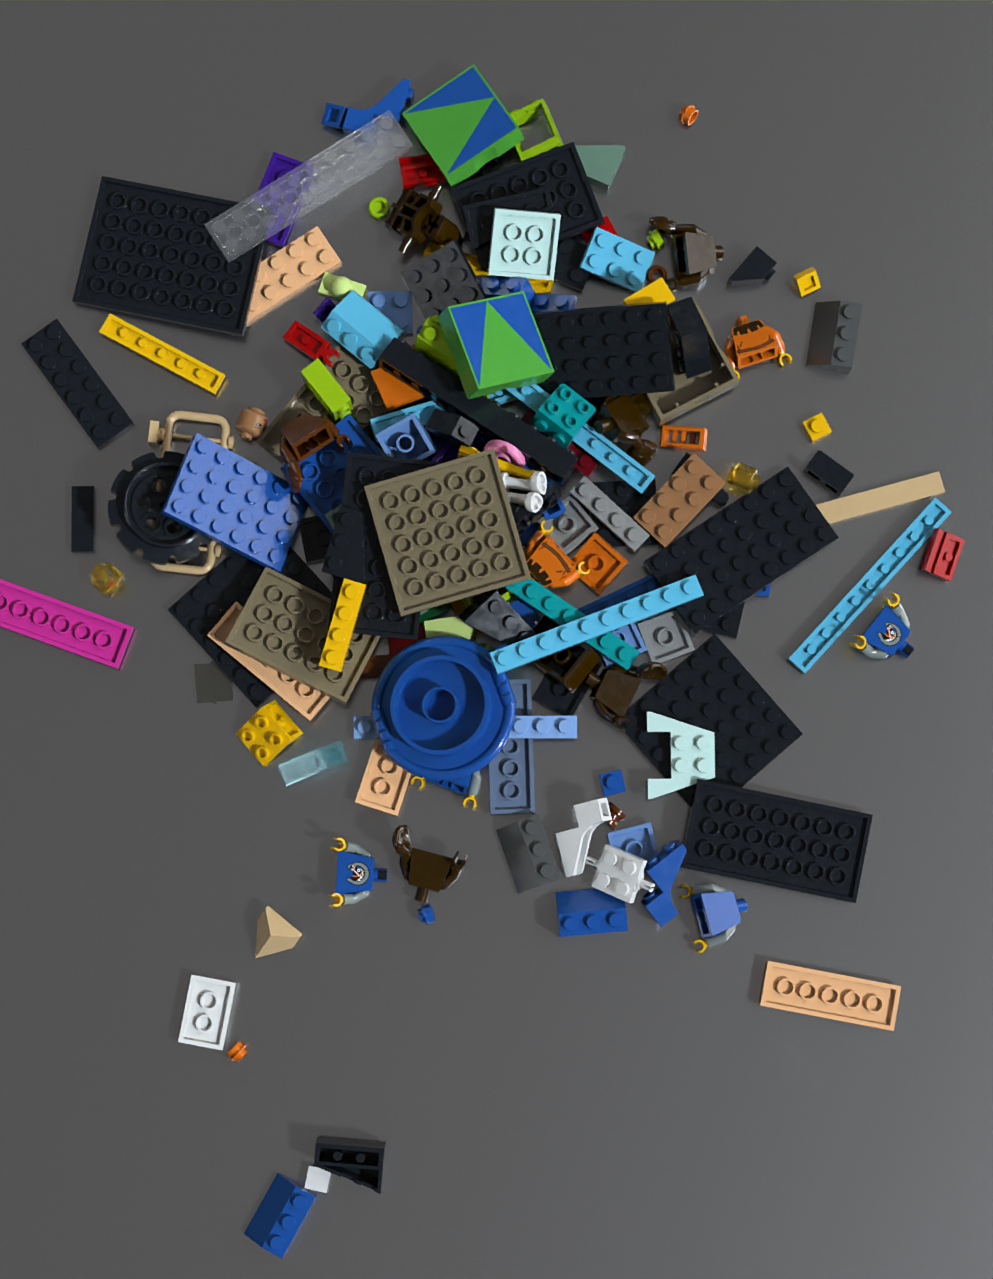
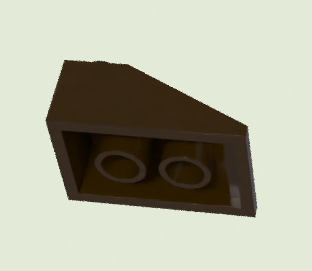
M544 615L533 631L538 635L559 627V625ZM582 642L535 660L532 663L573 694L600 661V658L591 647Z

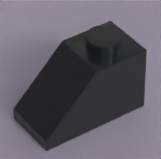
M756 246L729 277L727 284L730 287L760 285L765 279L769 281L774 276L777 262Z
M434 409L425 426V429L459 449L461 445L470 447L480 428L462 416L439 409Z

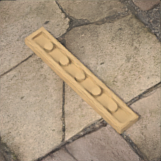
M938 471L816 504L827 522L834 524L944 494L945 489Z

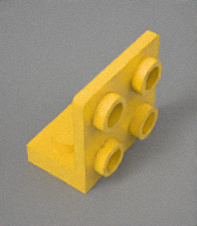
M275 700L261 707L236 732L238 738L262 766L268 765L288 744L297 740L303 734Z

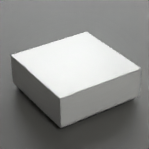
M309 1165L304 1188L327 1193L331 1173Z

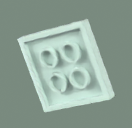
M494 208L487 274L554 281L561 214Z

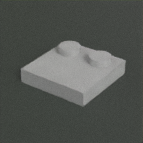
M571 494L562 501L566 512L560 514L557 518L547 520L543 524L545 530H549L553 526L549 536L566 555L599 529ZM544 517L537 521L538 525L545 520Z
M676 610L638 624L651 662L664 663L695 651L686 625Z

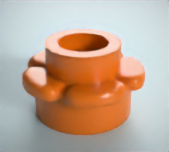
M694 105L684 106L681 109L679 117L682 124L692 125L696 120L699 111L695 109Z
M237 1041L226 1054L231 1058L230 1061L234 1059L239 1061L246 1054L247 1051L244 1049L246 1044L243 1045L240 1041Z

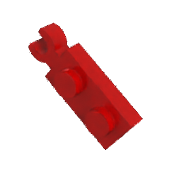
M296 320L283 336L286 342L313 360L317 358L321 360L323 358L328 367L334 366L329 360L331 356L341 357L337 350L329 349L331 344Z

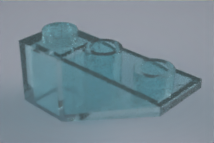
M340 740L279 765L285 785L288 786L347 765L349 761Z

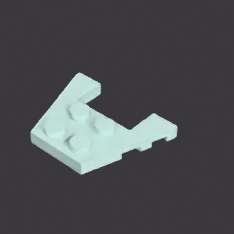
M646 712L647 732H670L671 779H647V799H654L695 785L697 779L710 780L715 778L714 732L653 712Z

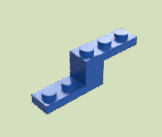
M476 276L487 298L524 291L532 314L535 312L575 309L578 301L576 295L537 294L525 277Z

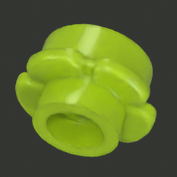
M658 229L652 232L649 230L650 236L647 239L652 248L657 247L661 249V246L666 243Z

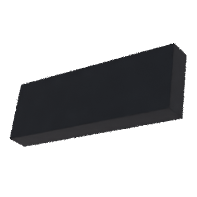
M72 486V553H95L94 486Z

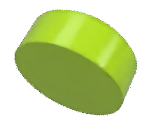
M383 197L373 198L368 205L370 216L376 220L385 219L390 213L389 202Z

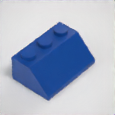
M596 888L555 892L560 937L628 931L625 901Z
M277 1173L244 1234L263 1249L282 1259L317 1195Z

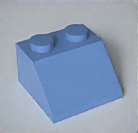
M414 413L375 434L386 456L422 460L437 450L427 430Z

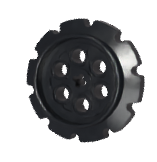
M165 451L162 458H157L153 452L142 455L131 462V471L121 470L111 487V493L116 498L108 501V518L112 527L117 526L120 529L116 538L131 554L141 551L143 554L142 560L148 563L166 565L169 558H174L177 564L189 561L199 555V545L208 547L213 541L161 513L185 456L182 453ZM159 482L163 484L164 490L157 492L153 489L152 485ZM139 499H146L149 502V506L141 508L137 501ZM149 519L154 520L157 527L148 529L144 522ZM174 524L178 527L179 532L171 534L168 532L167 526Z

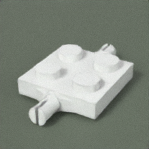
M610 844L605 845L600 859L590 855L586 858L585 863L596 868L592 887L627 903H634L640 888L649 892L654 890L652 887H655V884L644 880V869L647 863L645 859Z

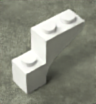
M607 798L574 805V818L579 827L555 833L557 838L556 847L560 851L562 859L561 868L566 877L583 873L593 831L603 822L612 820Z

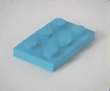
M595 227L579 269L636 293L643 286L655 252Z

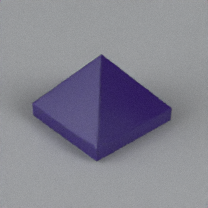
M326 297L313 314L323 324L336 305Z

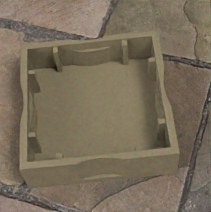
M698 303L695 305L707 328L712 370L688 379L683 371H679L676 364L678 357L674 350L675 342L670 320L668 319L675 391L642 394L659 426L736 387L739 382L728 358L716 343L713 331Z

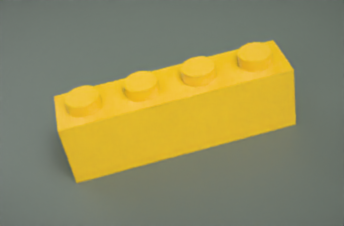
M344 578L319 662L320 667L342 672L366 590L365 584Z

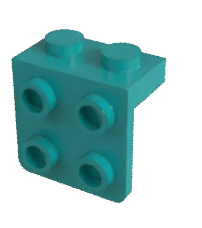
M560 384L537 410L531 424L540 432L554 438L558 445L565 449L569 447L579 430L593 416L596 408L566 384Z

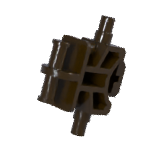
M436 183L428 196L422 193L418 194L412 189H409L408 192L402 190L397 203H392L391 207L393 210L388 219L385 220V223L398 234L405 235L398 249L401 253L406 255L414 242L421 244L427 237L442 246L453 240H457L459 245H462L463 238L457 225L443 215H440L442 205L437 200L444 188L443 186Z

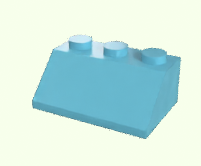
M354 290L331 311L320 327L370 369L379 366V356L394 337L399 339L404 332Z

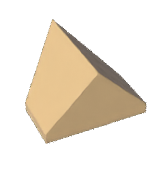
M269 906L264 909L257 920L255 958L291 949L302 936L301 932Z

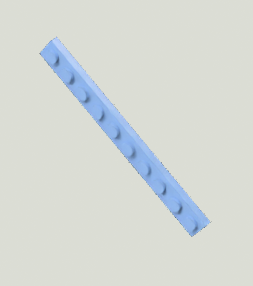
M354 716V739H379L372 716ZM515 716L508 739H577V716Z

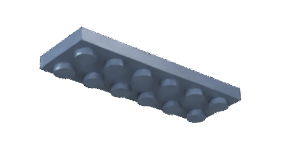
M531 679L509 680L517 702L515 716H532ZM508 739L499 754L489 763L490 815L535 813L533 739Z

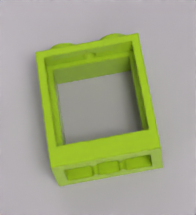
M543 98L531 101L527 106L509 112L518 126L544 114L553 134L552 138L527 150H524L522 142L515 145L521 161L564 145Z
M319 358L300 371L303 382L335 422L339 419L342 420L348 414L351 415V410L353 409L351 399Z

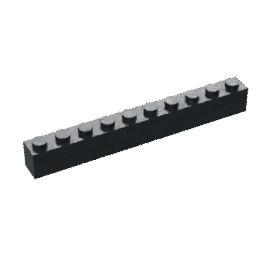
M394 337L379 356V367L449 413L462 416L479 426L478 432L490 440H502L512 444L521 451L528 465L537 471H543L548 478L560 486L563 485L576 467L578 457H576L572 450L564 449L558 445L554 438L544 436L534 425L526 424L516 413H509L495 400H490L485 396L467 399L459 376L451 375L441 364H435L424 353L416 352L406 341L398 340Z

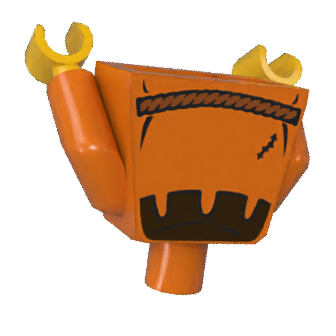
M746 315L736 319L737 326L731 329L732 336L727 338L724 353L738 379L740 375L735 370L736 366L738 369L776 357H778L776 362L779 367H784L782 357L787 359L788 364L791 363L792 357L785 353L784 350L786 348L778 331L768 325H764L761 320L750 322Z
M543 520L538 526V530L529 539L524 553L531 578L536 582L539 581L545 588L548 586L551 588L569 586L580 576L588 574L590 569L584 572L581 570V565L585 563L584 561L576 565L549 536L553 526L549 530H545L543 524L546 520Z

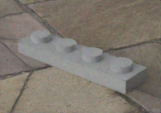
M586 476L569 492L634 553L649 538L650 535Z

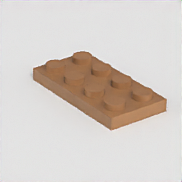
M693 453L633 518L661 545L666 547L724 487L726 482Z

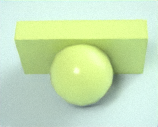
M325 272L318 294L342 301L352 290L363 297L367 286L352 281L345 276H337Z

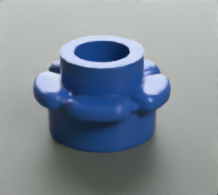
M422 903L421 909H418V915L421 923L425 922L429 925L430 922L435 921V915L431 904L424 905Z

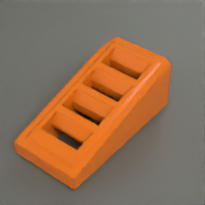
M662 425L660 447L706 452L708 430L702 427ZM669 431H673L672 443H668ZM678 432H682L680 443H677ZM687 433H691L690 444H686ZM696 434H700L699 445L695 444Z

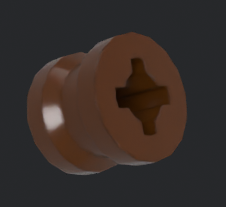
M609 802L612 820L605 823L612 829H615L617 823L623 820L626 815L612 802Z

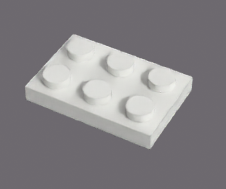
M191 975L178 1042L224 1050L236 988L235 982Z

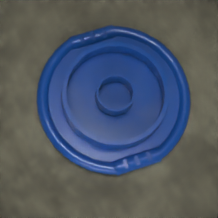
M434 636L416 641L405 647L385 666L374 689L370 714L384 753L402 769L429 780H453L477 772L499 754L511 733L517 702L506 672L496 675L488 655L490 653L488 649L462 637Z

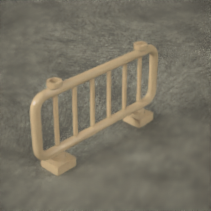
M174 411L166 418L164 428H160L159 421L150 420L148 444L149 446L158 447V442L162 441L160 458L163 457L165 451H170L171 438L192 439L190 435L172 434L173 424L178 419L219 424L221 426V439H208L215 443H220L226 449H233L234 436H230V425L222 416L190 411ZM157 482L156 491H163V484ZM154 520L152 521V529L157 527ZM213 540L208 547L198 546L200 551L207 552L206 562L202 566L167 563L166 565L151 563V565L161 571L202 575L213 568L215 557L220 558L221 544H217ZM141 551L135 552L136 554L143 555Z

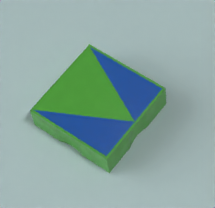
M474 64L402 113L408 126L431 155L437 168L451 188L476 173L488 161L501 156L524 140L520 128Z
M524 291L448 306L437 317L446 343L454 356L457 372L467 399L493 394L506 388H520L542 383L555 372Z

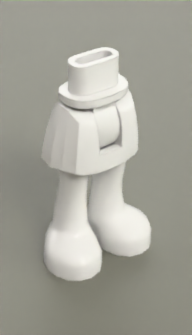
M535 471L530 479H519L510 477L508 472H501L509 502L523 505L529 512H538L543 504V498L540 494L544 495L547 489L545 473L543 471ZM511 488L530 492L528 494H520L509 491Z

